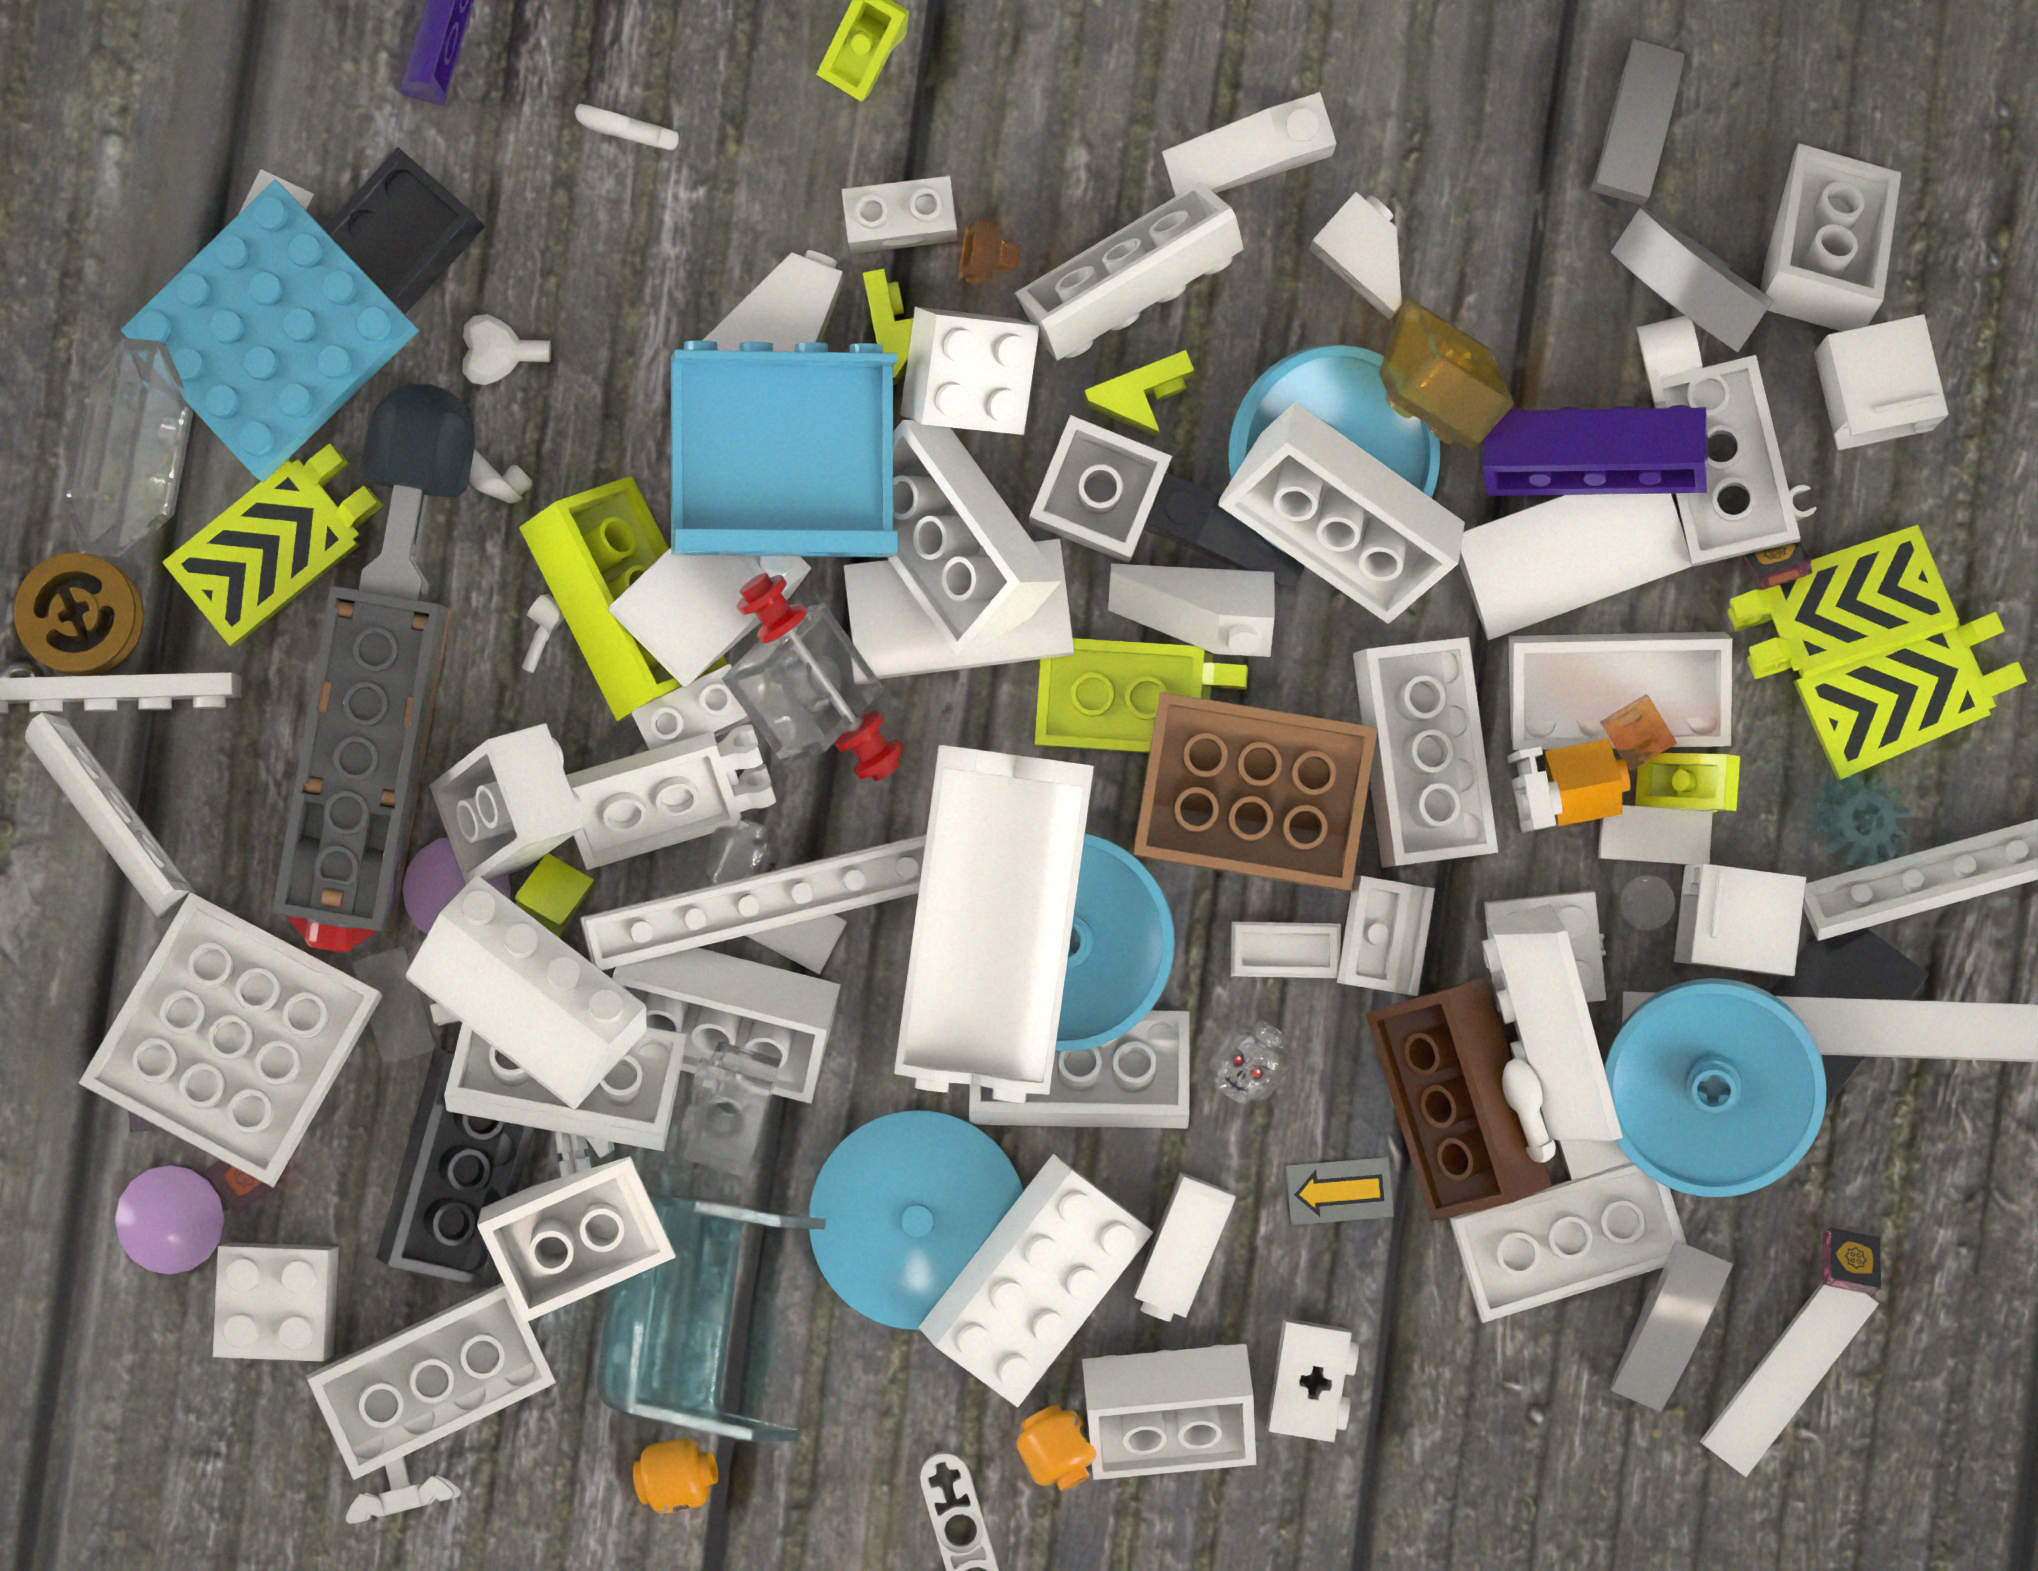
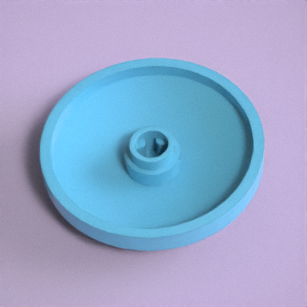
M1343 345L1317 346L1298 351L1281 359L1263 373L1250 388L1237 411L1229 440L1228 457L1231 480L1260 434L1296 401L1430 498L1433 496L1437 484L1441 456L1440 438L1434 413L1426 396L1414 379L1403 368L1381 354L1364 348ZM1267 540L1270 544H1272L1273 546H1275L1277 549L1283 551L1282 549H1280L1279 547H1277L1275 544H1273L1272 542H1270L1269 540Z
M1084 834L1055 1051L1061 1052L1079 1051L1103 1045L1120 1037L1136 1026L1151 1011L1160 998L1169 979L1174 960L1175 929L1168 901L1155 877L1143 863L1124 848L1111 841L1089 834Z
M1717 978L1696 979L1670 986L1654 994L1641 1003L1623 1022L1607 1054L1604 1070L1623 1137L1616 1139L1627 1157L1645 1174L1659 1183L1683 1193L1702 1197H1730L1746 1194L1775 1182L1796 1166L1813 1144L1824 1117L1826 1106L1825 1068L1822 1055L1813 1035L1803 1020L1783 1001L1763 989L1744 982Z
M908 1110L891 1113L876 1118L852 1132L837 1146L823 1165L812 1192L809 1208V1233L812 1249L824 1277L832 1289L849 1306L876 1322L901 1329L920 1330L919 1326L1024 1190L1020 1178L1006 1153L990 1136L975 1125L959 1117L937 1111Z

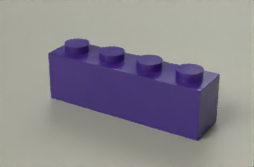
M1674 405L1668 408L1636 409L1631 406H1618L1613 409L1581 410L1576 407H1563L1558 410L1508 408L1503 411H1485L1482 467L1487 496L1707 493L1708 425L1706 407L1691 408L1686 405Z

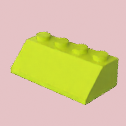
M632 476L555 501L519 527L617 721L632 716L631 711L683 687L608 611L610 605L669 550ZM721 656L695 680L728 665L724 656Z

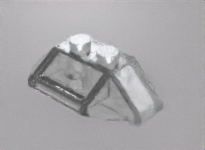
M119 337L112 348L114 354L102 365L86 392L67 492V502L72 525L78 535L76 540L78 552L125 559L174 515L194 410L185 401L187 396L186 389L165 343Z

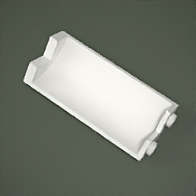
M939 745L894 1074L916 1078L915 1088L935 1092H948L949 1083L973 1084L993 1088V1099L1025 1103L1026 1093L1049 1095L1094 766Z

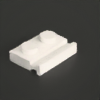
M1541 746L1519 750L1507 756L1508 764H1517L1519 777L1511 781L1521 833L1556 826L1555 815L1562 814V802L1557 782H1548L1546 771H1537L1535 758L1543 755Z
M1354 875L1337 983L1418 996L1435 888Z

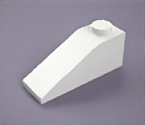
M1319 92L1255 113L1162 151V156L1175 196L1199 182L1204 184L1213 193H1217L1332 157L1337 143L1321 93Z
M1111 564L1108 611L1214 654L1270 657L1275 618L1274 572Z

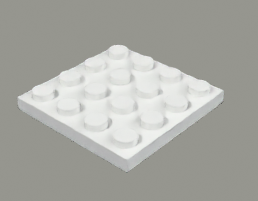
M190 892L83 1074L79 1084L274 1188L383 995L380 991Z

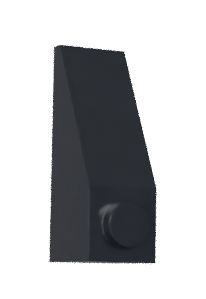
M1166 474L1146 522L1145 531L1244 571L1274 572L1275 584L1295 591L1305 565L1289 554L1277 549L1255 530L1220 507L1219 500L1222 495L1172 474Z

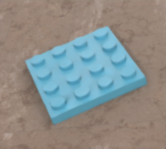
M276 179L121 329L122 333L245 467L263 483L420 331Z

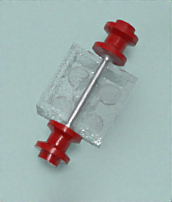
M766 572L757 575L740 589L739 592L743 598L736 607L742 615L755 613L760 620L762 627L757 633L759 640L721 679L783 765L824 753L834 743L839 751L852 749L859 761L854 768V772L859 779L872 777L874 781H879L887 777L901 764L898 757L902 753L904 746L898 739L888 741L884 739L878 730L884 721L879 711H872L863 716L860 715L885 688L823 601L806 608L801 603L789 605L781 594L787 585L782 575H776L771 578Z

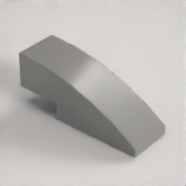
M1636 39L1632 40L1603 140L1604 146L1591 191L1642 206L1649 199L1676 98L1685 53Z
M1643 206L1639 208L1611 251L1620 262L1652 290L1736 352H1739L1774 301V299L1730 271L1732 265Z
M1677 1240L1674 1241L1655 1290L1651 1289L1610 1386V1391L1660 1412L1662 1411L1706 1327L1733 1266L1732 1263Z

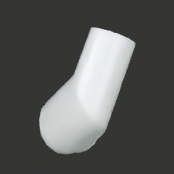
M474 448L469 483L476 490L507 503H515L522 500L521 495L532 487V480L518 465H512L501 476Z

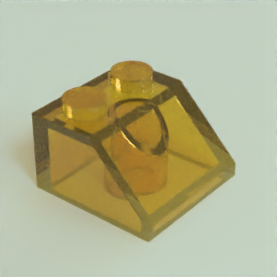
M1408 298L1403 303L1379 371L1388 394L1385 399L1389 406L1402 417L1410 419L1414 415L1424 421L1429 430L1441 441L1447 444L1456 441L1473 451L1515 404L1491 350L1413 299Z

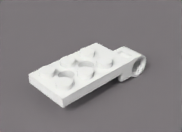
M1686 315L1636 327L1654 407L1668 408L1674 405H1686L1691 408L1706 407L1708 440L1716 434H1726L1735 440L1738 448L1735 456L1726 462H1716L1708 457L1707 493H1675L1692 567L1800 542V534L1756 355L1702 368L1692 320ZM1739 486L1748 493L1750 503L1744 512L1731 515L1721 510L1717 499L1720 492L1726 487Z

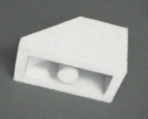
M1355 192L1312 240L1309 250L1387 319L1391 320L1402 304L1397 227L1390 222L1394 216L1377 198L1369 195L1365 200Z

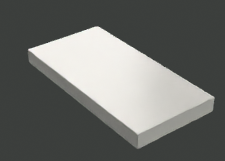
M1633 1162L1575 1180L1554 1184L1552 1187L1513 1203L1448 1217L1482 1323L1663 1268L1674 1241L1677 1240L1687 1244L1670 1188L1649 1177Z

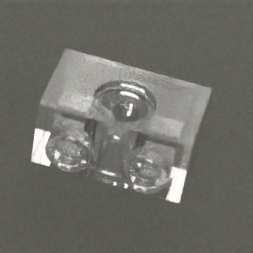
M718 1041L710 1060L701 1057L692 1084V1089L701 1092L697 1106L688 1104L679 1136L688 1138L683 1159L745 1178L747 1177L757 1151L781 1059ZM717 1103L730 1104L737 1112L724 1111Z

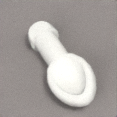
M578 104L576 107L575 115L577 120L596 132L672 151L679 143L678 132L665 127L584 104Z
M1515 1058L1507 1062L1502 1076L1503 1092L1507 1103L1518 1113L1528 1143L1526 1147L1528 1155L1532 1160L1544 1163L1555 1155L1556 1146L1554 1139H1549L1539 1110L1543 1103L1542 1086L1530 1065L1522 1059Z

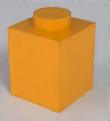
M1609 739L1545 751V771L1548 782H1557L1561 796L1562 814L1555 815L1558 826L1622 815V792L1630 791V778L1625 760L1615 759Z

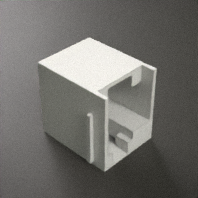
M1924 314L1829 334L1814 351L1837 451L1932 431L1949 415Z
M1704 863L1685 865L1673 962L1769 975L1794 976L1806 877Z

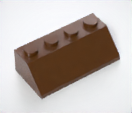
M1486 977L1446 987L1365 1013L1430 1221L1513 1203L1552 1187L1545 1162H1536L1528 1155L1526 1150L1528 1143L1518 1113L1507 1103L1503 1092V1072L1507 1062L1511 1061L1512 1058Z

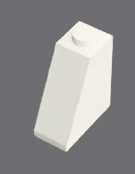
M807 250L805 257L791 253L702 341L717 342L718 351H739V343L753 341L773 343V351L795 352V344L821 343L845 282L843 271L835 269L837 261L824 254Z
M1179 1172L1133 1292L1134 1298L1143 1301L1140 1309L1142 1312L1171 1322L1174 1313L1186 1318L1236 1196L1231 1191Z

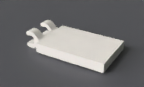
M742 725L733 729L719 743L716 741L714 732H709L566 775L570 788L579 796L583 808L582 821L585 827L574 834V838L586 869H593L744 824L741 815L742 811L752 808H765L774 804L776 798L771 786L772 782L766 764H762L763 760L758 748L759 744L753 725ZM746 769L738 778L735 770Z

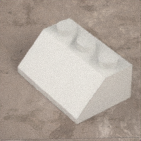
M1246 1344L1215 1345L1206 1348L1173 1351L1161 1350L1152 1353L1120 1356L1107 1355L1099 1358L1082 1359L1090 1444L1094 1446L1097 1453L1096 1458L1092 1462L1093 1480L1256 1465L1254 1399Z

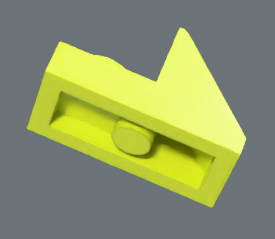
M852 0L816 75L863 102L870 95L890 52L904 39L907 33L909 11L892 0Z
M884 269L864 272L863 277L877 344L883 345V353H897V362L893 365V385H897L907 368L913 318L900 321L894 320V315L904 313L898 281L887 283Z
M1184 350L1086 389L1084 391V399L1088 408L1146 434L1158 437L1159 428L1146 396L1154 393L1157 400H1162L1187 389L1184 381L1192 378L1194 369L1187 351Z
M1639 752L1635 806L1713 811V813L1717 812V810L1736 811L1740 756L1729 754Z
M547 853L517 892L514 899L517 900L516 905L561 939L595 880Z

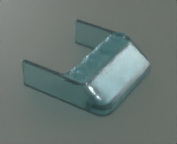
M647 1191L676 1257L609 1286L597 1374V1390L600 1399L607 1407L614 1410L748 1441H797L799 1430L726 1413L721 1405L722 1381L741 1235L745 1222L749 1221L784 1228L825 1230L826 1218L727 1200Z

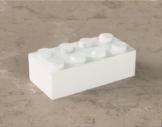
M1053 1154L924 1319L919 1329L936 1348L1016 1407H1019L1153 1232L1131 1212Z

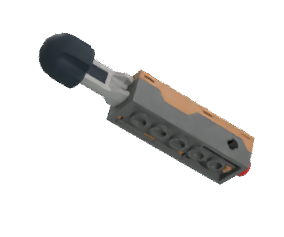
M408 384L390 392L374 409L366 431L360 473L365 480L393 489L382 553L362 569L359 590L330 585L272 913L287 915L307 944L314 948L347 953L378 931L394 932L451 615V610L444 606L426 602L429 583L418 566L417 560L429 495L458 497L467 490L475 448L474 424L466 406L451 391L433 384Z

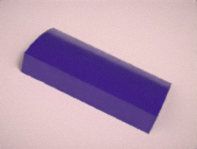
M426 0L400 88L403 96L444 107L475 0Z

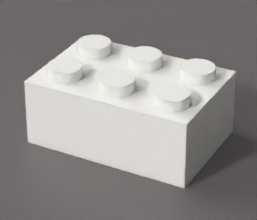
M546 723L486 740L429 785L466 885L476 874L487 881L524 870L585 827L582 821L583 808L580 798L570 788L563 770L564 758L559 743L551 737Z

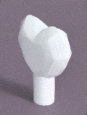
M488 314L473 316L464 325L463 338L469 350L463 359L462 372L474 384L488 385L499 381L510 374L519 361L550 362L551 360L550 341L519 340L511 327Z

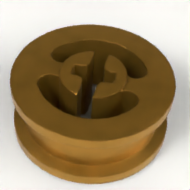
M70 552L46 559L26 576L16 596L14 621L22 644L38 661L71 676H96L115 669L135 650L143 632L144 606L137 587L119 568L95 555ZM84 577L98 579L102 583V589L98 594H92L78 587L69 589L74 600L89 609V611L82 615L88 631L102 636L109 626L110 615L114 612L112 628L105 639L97 646L83 652H64L57 645L58 639L63 635L79 642H89L90 640L83 627L70 621V619L77 615L70 598L60 593L56 594L50 603L49 615L45 617L47 603L52 594L61 585L70 580Z

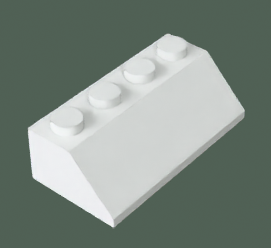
M1199 182L1015 292V295L1031 324L1039 326L1038 336L1042 344L1057 361L1063 357L1072 358L1078 356L1092 346L1093 339L1110 329L1119 330L1129 326L1138 319L1140 311L1157 301L1167 302L1179 296L1186 289L1185 284L1202 274L1210 275L1226 268L1232 262V256L1244 250L1237 218L1227 203Z
M1296 401L1260 434L1219 500L1220 507L1388 624L1459 563L1464 521Z
M902 420L893 431V531H898V553L887 558L957 657H964L1030 619L1061 583V580L952 429L943 426L923 425L913 420Z
M477 874L439 913L406 973L407 980L573 1110L579 1106L647 1031L646 1005Z
M1551 904L1487 921L1491 939L1482 941L1484 954L1490 972L1500 970L1505 990L1496 992L1498 1005L1504 1023L1514 1022L1519 1041L1510 1043L1513 1059H1522L1530 1065L1541 1083L1543 1103L1539 1110L1549 1139L1612 1141L1623 1138L1570 939L1564 924Z
M698 947L615 967L612 979L646 1005L647 1027L686 1034L681 1065L682 1071L812 1103L841 984Z

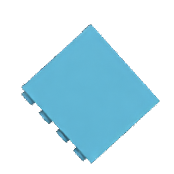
M686 341L684 342V350H675L671 356V555L892 557L897 554L898 531H893V365L897 362V353H883V345L872 343L851 344L850 353L828 352V344L816 342L795 344V352L773 351V343L758 341L739 343V351H718L717 342Z

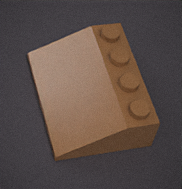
M1160 692L1132 855L1137 858L1342 892L1351 891L1378 728Z

